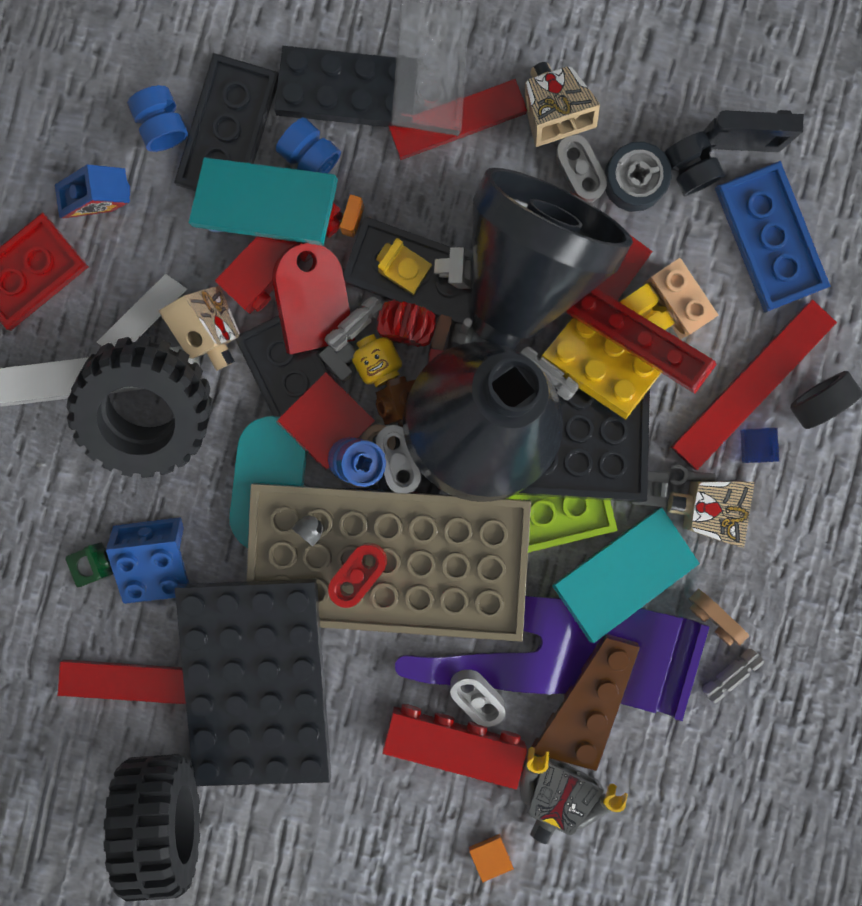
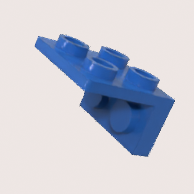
M181 517L113 525L106 552L123 603L176 598L175 587L178 584H189L180 552L184 530Z

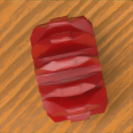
M392 300L383 303L377 318V330L382 337H387L397 343L424 347L430 344L431 337H433L436 318L435 314L427 310L426 307H420L405 301Z

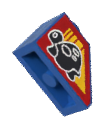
M87 164L55 184L59 218L113 212L130 203V185L126 178L125 168Z

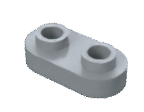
M572 135L562 139L556 150V161L572 193L588 203L598 200L606 189L607 178L589 142L580 135ZM567 152H576L578 159L570 160L567 157ZM590 181L593 184V190H585L582 182Z
M397 425L386 426L378 433L376 438V445L385 454L386 467L384 475L389 488L398 494L411 493L420 483V470L409 454L403 428ZM395 436L400 439L401 444L398 449L391 450L388 447L387 441L390 437ZM400 470H407L410 473V480L407 483H400L397 480V473Z
M462 670L453 675L450 681L451 697L475 723L490 727L502 722L505 717L504 699L480 673L474 670Z

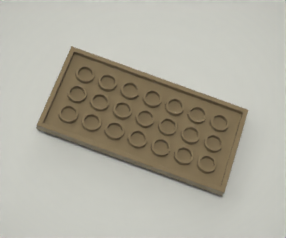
M252 483L250 492L247 581L317 579L321 628L523 642L531 500L505 498L491 502H477L444 494H398L394 491ZM304 516H314L323 525V533L314 546L310 545L291 529ZM364 543L379 545L386 554L387 565L376 582L357 605L350 608H342L334 604L328 593L329 583L357 547ZM368 554L363 558L367 566H374L376 563L372 555ZM344 582L342 584L344 592L352 593L354 591L351 583Z

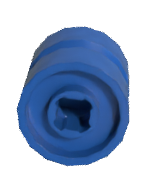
M162 85L151 86L136 92L128 99L127 105L135 123L142 124L139 128V133L148 151L158 152L173 148L188 137V131L181 115L174 113L177 107L168 87Z
M304 117L294 122L284 132L276 145V152L290 165L298 163L297 170L328 174L341 156V151L330 140L325 138L319 139L320 131Z
M346 437L333 444L329 451L328 464L331 472L340 480L355 486L367 487L381 479L385 472L386 459L382 449L375 443L359 438Z

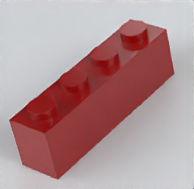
M334 202L326 233L328 238L338 231L341 225L340 220L343 218L341 209ZM257 236L215 279V282L249 314L254 310L259 312L271 300L269 294L274 290L272 275L277 259L286 249L302 243ZM302 251L297 257V265L301 261L304 263L312 258L311 254L307 251Z
M402 704L401 708L394 706L382 754L517 790L528 750L525 741L520 740L521 736L519 734L506 730H501L500 734L487 731L488 727L471 721L467 725L455 723L454 717L443 713H435L434 717L421 713L422 709L409 704Z

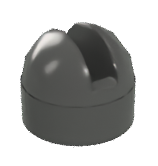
M311 515L302 517L291 528L312 546L317 543L323 533L322 523Z

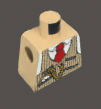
M540 62L531 69L530 74L532 78L525 82V105L536 147L597 127L600 104L573 68L564 67L552 71L549 63Z
M220 286L184 295L159 310L160 315L183 350L190 355L189 358L194 359L207 353L216 371L235 362L226 344L238 338L240 333Z
M690 482L688 495L670 493L667 510L669 513L684 515V529L744 548L754 482Z

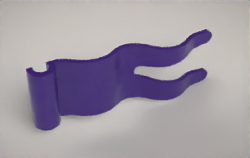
M525 596L523 631L540 636L541 643L535 651L474 653L439 657L401 655L396 660L395 670L401 677L439 685H450L451 678L459 671L474 670L480 673L494 689L535 694H565L570 685H574L582 673L581 668L600 639L595 643L589 642L561 598ZM640 608L609 631L607 634L638 642L640 646L620 704L655 714L656 711L672 716L676 720L683 721L709 626L681 616L668 615Z

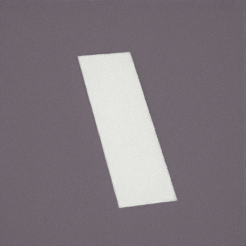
M165 274L97 343L101 346L112 343L115 346L118 339L130 337L131 341L135 342L161 316L159 310L176 301L187 288Z

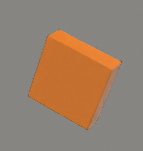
M352 194L349 196L340 225L343 235L354 238L357 234L365 208L361 197Z
M500 834L469 847V852L482 883L514 870Z

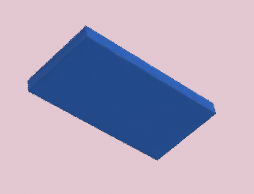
M781 161L715 187L764 313L831 287Z

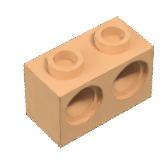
M681 258L643 283L645 285L650 282L660 297L657 303L658 306L666 307L676 321L671 327L679 339L692 334L719 316Z

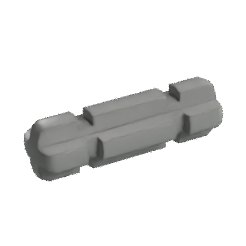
M369 297L361 304L362 308H357L338 325V330L333 329L325 337L327 345L334 351H340L348 344L347 340H352L372 322L371 318L373 319L378 316L383 306L376 297Z
M525 347L521 353L533 360L545 372L554 388L558 390L557 394L565 400L571 399L579 388L578 383L570 377L567 379L563 377L565 373L544 357L539 359L537 357L538 353L532 348Z
M748 649L740 656L742 658L740 661L735 660L716 676L717 680L715 682L711 680L703 686L702 690L711 702H719L725 697V691L731 692L750 676L749 672L751 670L755 672L763 665V659L755 650Z

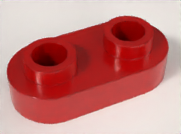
M364 543L354 550L329 583L328 593L334 604L342 608H350L361 601L386 568L387 557L384 550L374 543ZM369 554L375 558L376 563L374 566H367L364 563L363 558L365 555ZM344 582H349L353 585L354 591L352 593L343 591L342 584Z

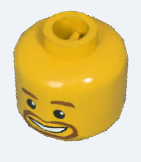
M372 334L356 343L359 349L355 351L352 362L365 384H374L378 388L385 385L386 381L400 376L398 370L402 367V360L389 338L382 337L377 339L375 334Z

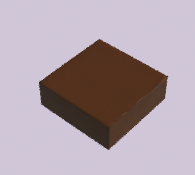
M443 314L438 317L430 349L444 350L453 317Z

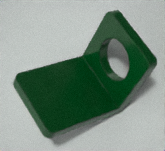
M102 542L86 546L83 550L68 555L65 558L76 587L85 586L113 574L106 548H104ZM84 556H87L93 571L91 576L81 574L78 569V563Z

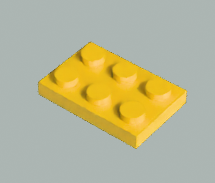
M575 318L571 319L542 355V357L565 373L563 377L573 379L578 383L581 390L625 420L661 374L658 370Z

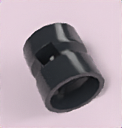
M705 131L692 134L678 141L664 152L670 162L671 170L679 172L676 181L683 196H689L701 191L726 176L718 158L710 156L713 147Z

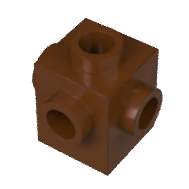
M405 376L397 377L386 381L387 387L375 392L377 396L376 408L378 414L383 418L385 425L397 422L398 426L403 427L405 402L415 380L407 382Z

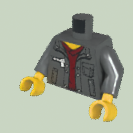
M530 747L528 749V759L521 772L519 787L521 800L525 803L528 815L537 819L530 832V835L535 840L548 844L555 829L567 835H573L577 829L587 827L610 811L621 812L625 809L628 794L624 793L622 796H616L617 786L615 784H609L606 794H603L604 789L598 779L561 761L549 758L548 751L545 752L544 756L539 755V757L534 756L535 748Z

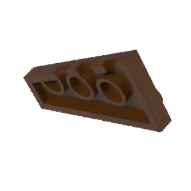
M605 634L600 639L581 668L582 673L574 685H570L564 695L563 702L546 722V728L540 737L536 738L531 747L535 748L534 754L544 756L545 752L548 751L549 758L597 771L640 649L638 642L610 634Z

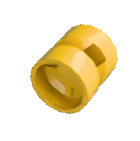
M650 282L620 301L621 304L664 330L676 323L666 307L658 306L657 303L660 297Z

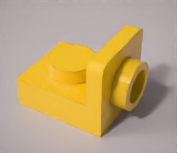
M398 238L395 239L392 245L387 242L376 259L380 262L378 265L379 273L412 295L415 294L432 268L431 263L405 247L403 241Z

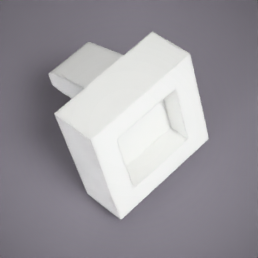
M450 247V258L435 259L434 274H439V277L449 278L448 283L458 289H471L472 253L464 247Z

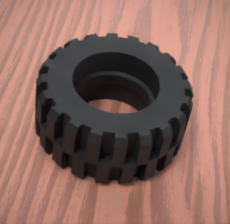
M139 336L137 342H132L130 337L120 338L115 346L112 343H107L99 348L97 354H91L71 388L66 408L69 411L67 416L68 426L71 430H75L73 438L79 447L85 446L87 448L85 454L92 461L98 459L103 462L101 467L111 472L113 468L122 471L121 475L132 477L133 473L141 474V478L154 477L155 472H160L161 475L173 472L175 465L183 467L190 461L191 455L197 454L206 435L212 409V398L209 396L211 388L208 380L205 378L201 379L203 370L198 363L190 364L188 362L189 354L182 349H179L178 352L170 349L171 343L161 340L160 344L151 343L150 337ZM125 387H139L150 390L167 402L174 418L168 423L156 427H142L132 424L115 411L110 402L109 394Z
M180 754L130 757L116 768L114 779L111 780L109 785V797L106 798V818H104L103 830H105V840L103 845L104 852H106V871L110 875L109 883L114 888V893L127 902L178 898L187 892L192 884L199 855L200 801L193 766L190 765V761Z

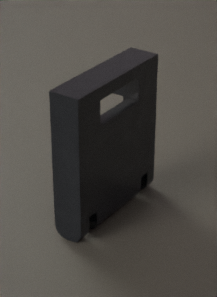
M724 110L710 122L704 131L713 149L780 152L803 132L804 114H792L788 110H778L777 113Z

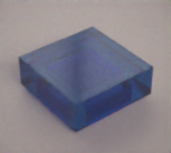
M778 428L740 430L742 463L780 462Z

